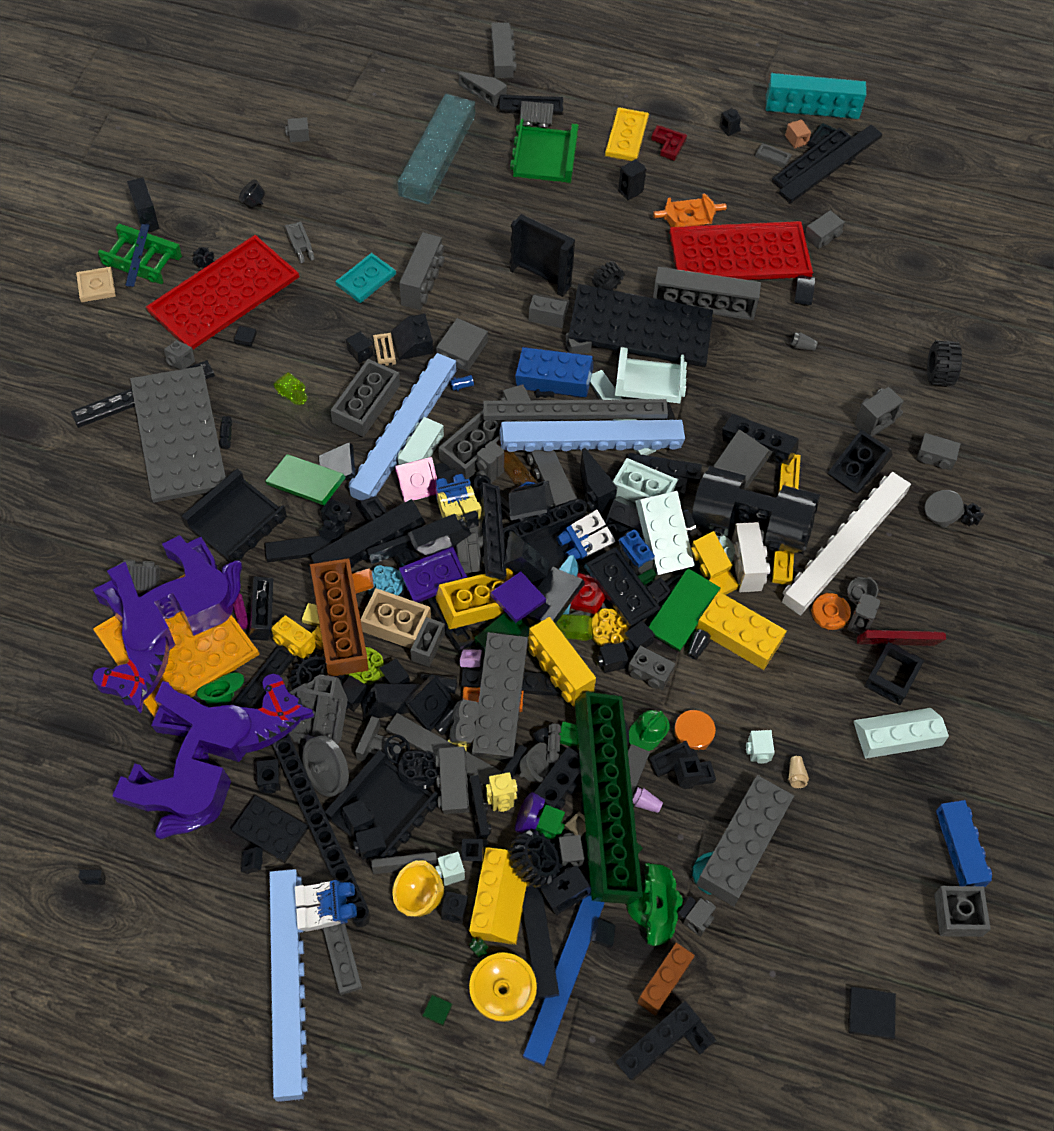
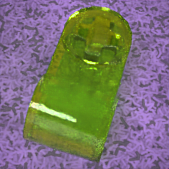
M285 373L273 383L277 392L294 404L302 405L307 401V394L304 392L305 384L291 373Z
M562 615L556 623V626L566 639L586 641L592 638V618L590 616Z

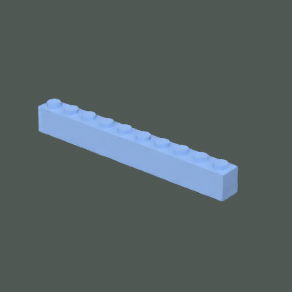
M439 353L433 359H430L428 367L421 373L418 383L413 385L410 395L405 397L402 407L395 412L391 424H387L385 433L382 437L378 438L375 448L368 453L366 462L360 465L358 474L350 480L351 497L363 501L378 494L398 463L397 455L406 446L408 437L413 435L416 424L420 423L424 417L427 418L456 373V360Z
M682 420L502 422L499 431L501 448L508 452L526 450L528 452L534 450L570 451L572 449L582 450L583 448L601 451L607 449L641 450L643 448H652L653 450L661 448L678 449L681 448L685 440Z
M296 869L270 872L273 1092L276 1102L304 1099V1092H308V1079L303 1076V1068H307V1054H303V1045L307 1044L306 1030H302V1022L306 1021V1009L302 1007L301 1000L305 999V985H301V976H305L304 962H300V954H304V941H300V932H303V930H299L297 926L296 909L300 907L296 906L295 886L302 885V877H298Z

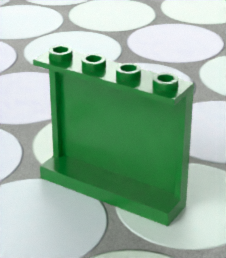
M521 118L520 125H517L516 135H518L515 136L514 142L516 148H513L512 158L515 159L511 160L510 170H513V177L571 183L578 124H572L571 131L523 126V118Z

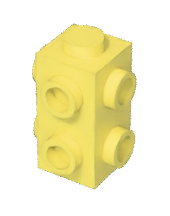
M510 772L489 776V784L486 785L488 805L492 804L493 811L498 810L499 812H504L514 807V799H517V784L515 779H511Z

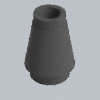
M794 332L790 345L794 346L795 349L815 351L818 341L801 332Z

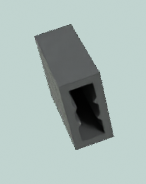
M457 318L438 344L437 353L456 360V368L468 372L488 343V331Z
M738 430L714 467L746 475L745 488H748L772 454V451L743 431Z

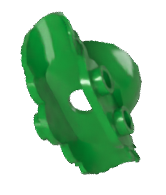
M645 863V880L641 884L643 897L631 904H627V909L634 921L646 927L648 944L658 946L668 942L673 937L678 920L677 909L681 907L683 898L679 891L676 890V879L673 877L671 869L663 865ZM656 897H659L662 901L661 908H657Z

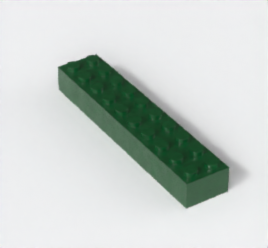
M585 692L575 701L591 897L592 901L631 904L643 897L623 699L622 696Z

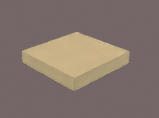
M111 267L76 272L81 302L116 297Z

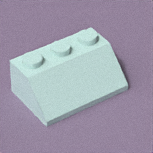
M626 458L613 480L614 484L618 487L616 498L620 496L636 503V500L673 492L678 481L674 477Z

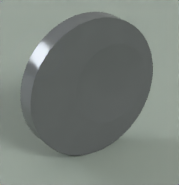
M326 736L310 739L303 749V766L312 786L320 794L328 797L343 792L348 783L349 773L346 759L340 747Z

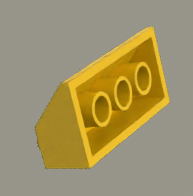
M486 847L469 931L472 937L476 939L481 937L485 941L516 945L527 884L526 881L521 882L519 875L515 876L516 870L511 868L513 863L508 860L511 857L508 850Z

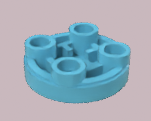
M378 565L372 571L374 588L367 590V592L372 597L377 588L398 596L403 591L405 583L397 569Z

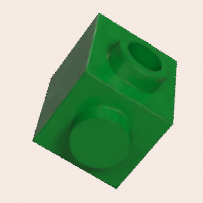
M545 805L536 827L538 833L543 832L545 837H550V840L555 841L556 836H561L565 824L562 823L565 812Z

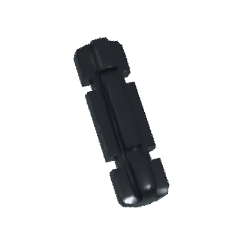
M223 416L220 446L222 449H229L231 446L232 418L230 416Z

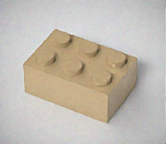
M376 588L360 619L362 631L411 649L425 618H431V609L429 606Z

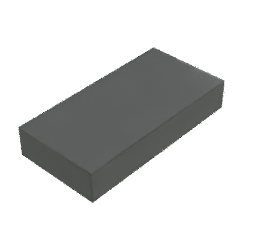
M762 143L755 157L785 169L792 154Z

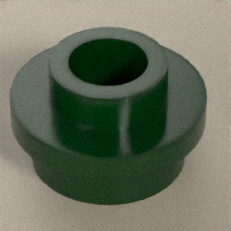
M473 937L472 942L469 944L470 948L479 958L483 955L486 956L488 954L486 951L489 948L481 937L478 940Z

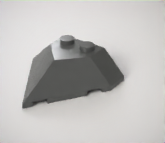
M318 675L311 682L304 683L289 692L291 695L301 698L303 707L311 709L314 717L300 721L289 733L291 738L298 742L303 749L310 739L318 736L329 737L338 744L342 737L348 701L339 678Z

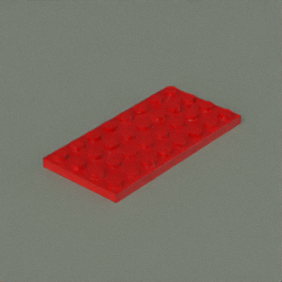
M801 221L670 227L669 232L677 270L743 280L798 278V275L812 277L813 270Z
M254 235L147 305L146 309L177 340L187 344L194 350L298 279L299 273L260 238Z

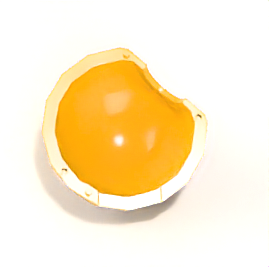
M416 860L407 864L394 881L392 892L394 904L398 911L407 916L421 917L431 913L441 902L444 894L443 881L437 870L426 861Z

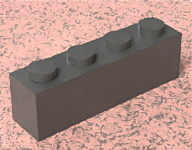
M491 23L495 78H513V71H516V61H513L515 60V51H512L514 50V40H511L513 39V29H510V23Z

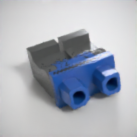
M636 530L630 531L626 536L619 539L620 553L637 576L652 568V560L655 558V555Z

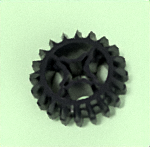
M317 652L315 657H311L308 654L307 660L301 658V664L295 663V669L291 671L292 677H290L292 690L302 685L301 682L304 676L307 677V683L314 680L318 675L327 676L324 654L319 657ZM344 675L334 676L339 678L341 685L344 684Z
M537 830L525 831L518 835L510 844L511 848L508 852L511 857L508 860L513 863L511 868L516 870L515 876L519 875L521 882L526 881L528 887L533 886L536 889L545 884L548 885L561 874L560 869L562 865L560 864L561 857L558 856L559 850L555 849V843H551L550 837H545L543 832L538 833Z

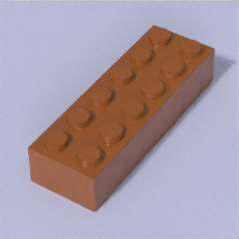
M342 559L310 564L328 676L333 677L368 671V659L350 560Z

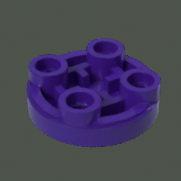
M533 792L526 797L516 819V832L522 834L530 829H536L539 823L537 815L544 806L545 798Z

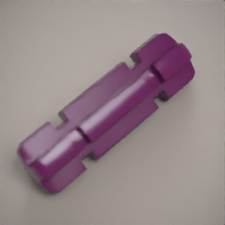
M239 593L233 606L237 622L242 630L249 628V621L242 595Z

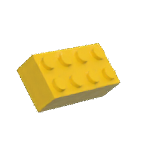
M506 568L507 576L504 580L481 574L440 584L435 598L449 629L497 618L505 613L490 594L514 576L512 570Z
M718 592L697 625V629L704 630L711 635V640L762 670L766 668L787 632V630L721 592Z
M550 617L531 627L528 637V650L533 657L536 656L541 669L544 672L547 671L551 676L550 679L553 685L560 688L565 701L570 702L575 707V701L585 692L594 693L596 677Z

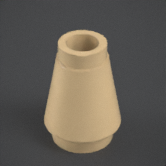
M800 756L790 758L788 781L794 788H803L809 781L803 759Z

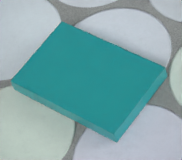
M371 253L335 282L336 286L361 303L394 277L396 270Z

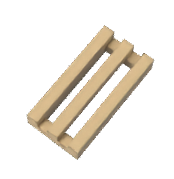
M391 333L373 335L378 363L381 365L385 364V366L389 365V363H392V365L396 364ZM384 338H388L391 358L387 356ZM378 339H381L384 359H381Z

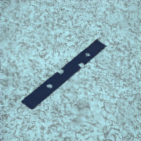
M141 224L136 242L139 246L135 247L126 286L134 287L141 261L138 257L142 256L149 224Z

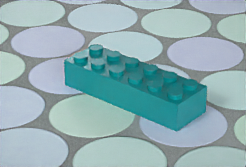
M771 73L766 94V111L859 119L866 98V81Z

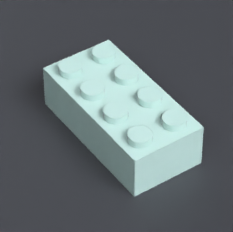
M674 491L636 500L645 544L648 545L655 555V558L652 560V569L656 575L695 566L678 492Z

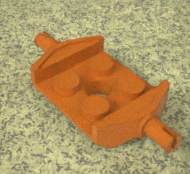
M702 194V199L671 202V198H668L665 210L654 211L653 217L654 219L664 217L671 227L712 224L714 214H716V211L726 210V203L714 204L706 194Z

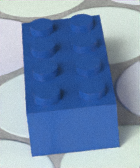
M523 347L515 375L516 385L523 384L526 390L536 391V389H540L541 392L552 391L556 394L587 397L593 372V356Z

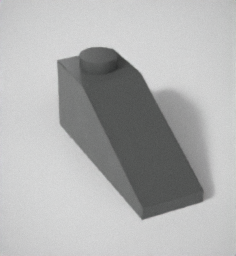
M466 72L459 73V86L494 108L500 103V95H507V85L496 78Z

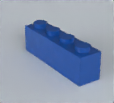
M965 800L941 804L936 813L959 885L986 887L992 881V871L986 864L985 850L980 846L978 829L973 825L970 807H967Z

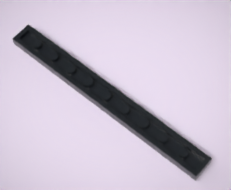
M377 496L360 502L359 507L370 522L387 513V510ZM414 549L394 556L400 567L421 560ZM436 596L424 600L437 621L445 624V632L458 651L475 645V637L467 626L449 629L435 598Z

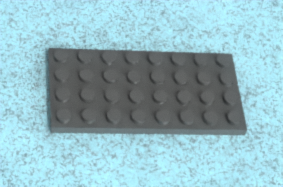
M203 366L130 378L153 503L210 492L226 477Z

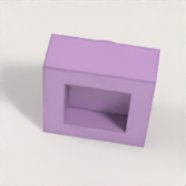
M463 650L460 658V667H480L483 658L482 650Z

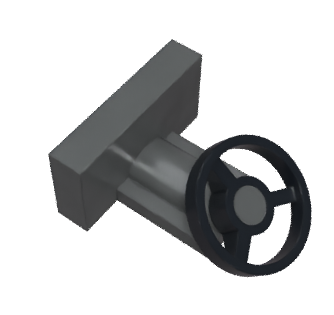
M371 716L356 749L357 760L365 762L368 754L375 756L380 750L386 754V759L389 762L399 764V755L402 753V747L406 745V751H410L409 742L401 735H393L389 738L377 735L380 729V720ZM392 738H400L403 743L399 744V742L392 740Z

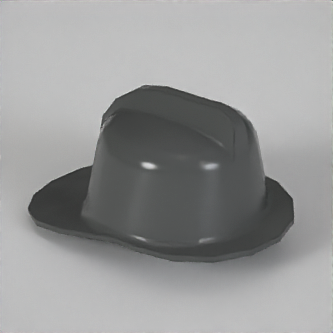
M536 744L521 758L519 762L521 772L518 775L520 778L525 777V779L531 782H543L555 765L547 762V754H549L547 744Z

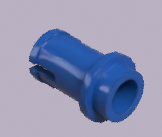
M472 375L462 378L454 377L453 380H450L452 390L459 391V389L474 386Z

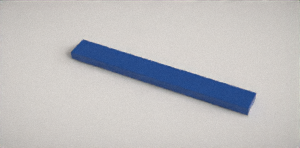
M591 895L584 898L581 902L556 968L559 996L545 998L523 1058L542 1066L545 1065L592 939L594 920L599 919L605 902L592 901Z

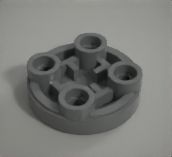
M951 490L937 491L925 503V512L928 519L940 527L949 526V524L957 521L965 512L962 498L958 493Z

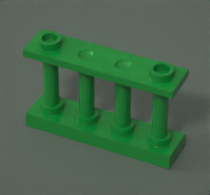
M118 224L116 227L119 238L109 253L103 250H99L98 253L101 263L105 266L129 273L135 247L139 246L136 242L140 231ZM147 233L144 249L148 251L140 261L137 276L151 282L163 284L161 270L170 258L176 260L181 258L180 246L177 243ZM124 243L133 244L124 258L116 255ZM154 253L163 255L155 268L146 266Z

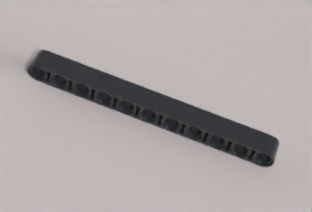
M288 733L273 743L272 747L332 880L354 884L357 895L353 899L346 898V904H355L357 912L363 911L365 916L360 919L350 918L352 924L360 928L365 927L370 921L368 906ZM285 748L290 749L287 753H281ZM291 766H298L294 771L288 770ZM300 783L306 784L303 788H297L296 786ZM307 801H314V804L311 806L304 805ZM317 818L323 820L317 825L312 823ZM327 836L331 838L330 841L327 843L321 842V839L323 837ZM332 855L339 856V859L334 862L329 860ZM342 873L348 875L345 880L337 879L338 875Z

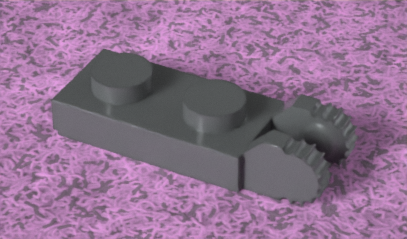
M302 222L285 225V230L300 263L304 262L303 251H307L310 260H314L311 243Z

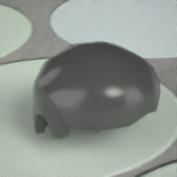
M857 577L849 583L847 588L848 598L855 605L858 604L862 594L872 595L876 598L879 592L877 583L871 577Z

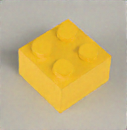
M714 531L693 541L691 547L692 556L695 561H699V569L704 578L707 577L708 580H711L730 571L732 564Z

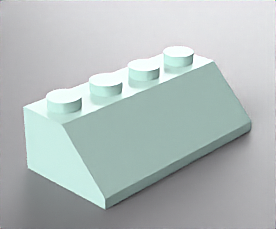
M932 708L854 720L865 759L942 746L949 737L943 718Z

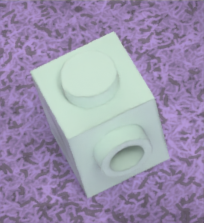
M771 730L750 732L748 742H746V752L750 754L751 762L767 763L772 760L774 746Z
M459 852L438 858V866H435V869L442 878L444 886L465 880V871Z

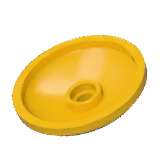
M496 953L484 958L475 967L470 978L469 990L474 1006L482 1015L491 1020L506 1022L521 1017L529 1010L536 996L537 983L533 970L522 958L510 953ZM504 987L507 989V992L505 994L499 993V989Z

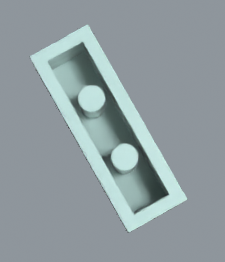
M425 417L420 423L418 422L413 435L408 437L406 446L397 455L398 464L401 465L431 457L444 436L443 425Z

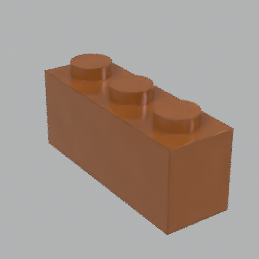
M676 943L639 997L637 1003L656 1016L690 966L695 955Z

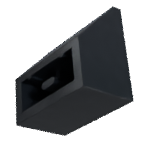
M549 481L513 488L509 493L510 519L523 521L528 519L529 516H545L554 503Z
M620 496L615 498L605 521L606 525L603 528L608 527L616 541H619L620 538L626 536L632 530H636L639 536L642 537L643 532L636 503Z

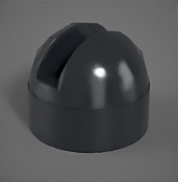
M547 727L533 733L537 743H544V740L548 743V736L550 734Z

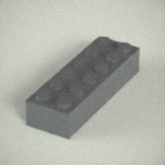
M658 267L653 298L712 309L714 315L754 320L760 296L761 282Z
M496 633L487 634L478 702L479 713L476 719V733L472 748V755L475 757L510 761L514 756L528 637Z
M757 775L696 885L734 907L794 795Z

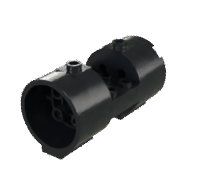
M709 466L708 471L704 473L700 482L692 512V517L697 527L708 529L710 532L714 531L717 536H729L736 523L759 522L760 530L767 533L765 546L772 551L786 550L804 555L820 501L819 494L783 485L777 498L744 490L746 475Z

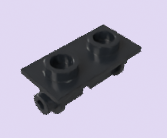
M702 1022L685 1035V1038L699 1055L717 1041Z

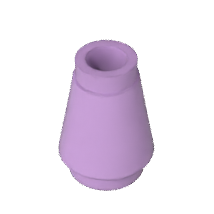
M637 787L632 796L633 804L638 808L659 813L663 805L662 801L645 788Z

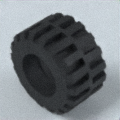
M936 340L930 348L927 360L929 383L931 385L954 386L960 376L962 367L961 346L959 342Z

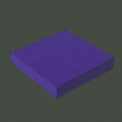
M522 572L513 576L490 594L515 623L546 602V598Z

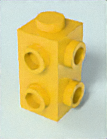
M286 615L271 628L275 643L286 647L294 656L297 655L304 659L316 647L314 635Z

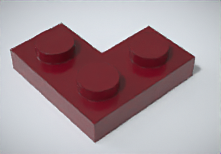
M657 125L651 137V140L664 144L660 156L674 161L687 139L686 134Z

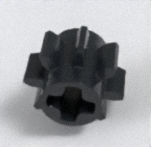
M200 247L196 252H193V262L198 264L199 268H205L214 262V254L209 252L208 247Z
M974 503L970 505L964 504L965 512L961 515V523L963 522L969 527L973 524L978 525L984 516L983 513H980L981 507Z

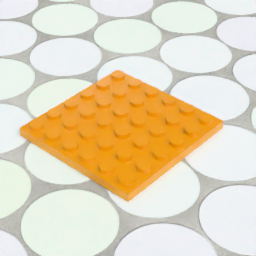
M179 612L174 617L165 619L175 646L169 650L168 663L162 678L154 691L144 700V704L155 718L159 706L154 699L162 681L168 682L175 691L193 697L197 694L200 687L236 670L258 656L259 651L232 615L224 623L194 636ZM115 616L93 628L118 666L129 662L122 637V623Z

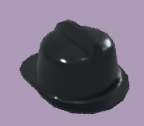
M251 180L239 194V200L251 208L258 204L263 205L262 199L265 196V191L257 180Z

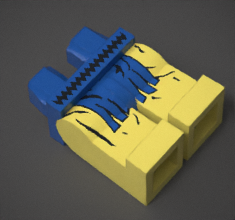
M459 474L453 477V483L447 484L444 478L436 480V499L443 518L452 514L461 516L476 511L478 519H481V506L475 498L469 479L466 480L463 474Z

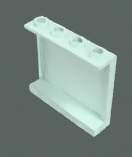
M621 347L615 396L639 399H666L667 402L680 403L681 397H685L687 362H684V355H681L680 365L627 358L628 348Z

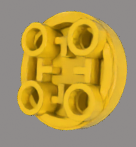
M601 609L593 616L589 624V632L593 641L601 647L608 643L624 642V633L629 630L614 609Z

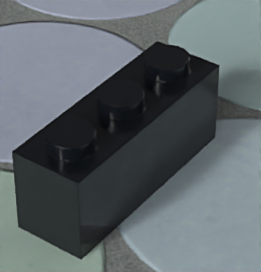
M255 576L253 578L248 635L250 640H269L272 625L274 578Z

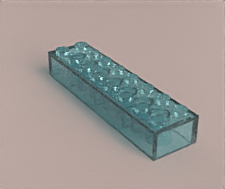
M449 94L444 95L398 180L399 196L430 204L475 118L474 101Z

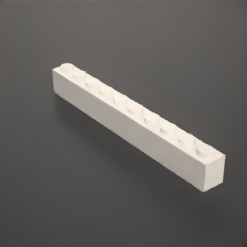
M894 472L888 477L884 476L879 483L878 489L874 488L869 494L870 498L868 500L864 499L861 502L857 512H852L848 518V523H843L837 531L838 534L830 537L826 543V548L822 547L816 554L817 558L807 563L806 570L803 573H798L794 579L795 583L785 588L782 603L801 616L907 494L911 485L909 482Z

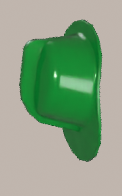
M240 673L226 674L200 687L197 695L201 700H205L208 707L228 705L234 696V692L243 685L244 676Z
M650 710L641 714L629 730V744L647 751H652L667 735L670 723L661 710Z

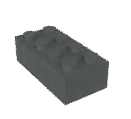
M422 232L400 281L402 306L421 310L423 304L427 303L428 293L433 289V281L438 278L439 268L443 266L445 260L442 237Z
M367 359L331 409L332 423L364 437L400 387L399 372Z
M483 409L439 447V460L448 465L450 469L455 468L458 475L463 474L466 480L477 472V453L482 448H485L490 441L495 442L501 447L499 432L501 423L513 421L484 420Z

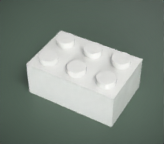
M759 522L736 523L731 542L735 549L733 560L739 592L762 591L764 584L767 582V574H770V564L766 563L765 558L767 557V548L763 546L762 542L764 540V532L760 530Z

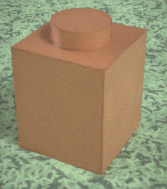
M803 120L788 124L785 136L794 148H798L808 144L811 131Z

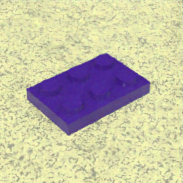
M453 547L399 568V572L412 600L417 603L436 596L440 584L467 578Z

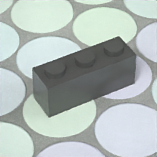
M464 746L439 748V755H436L437 768L440 767V775H437V786L441 788V796H438L439 809L442 808L444 814L468 813L469 795L466 750Z

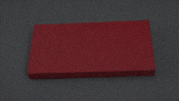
M866 630L857 637V644L887 645L890 642L896 645L935 646L946 640V633Z

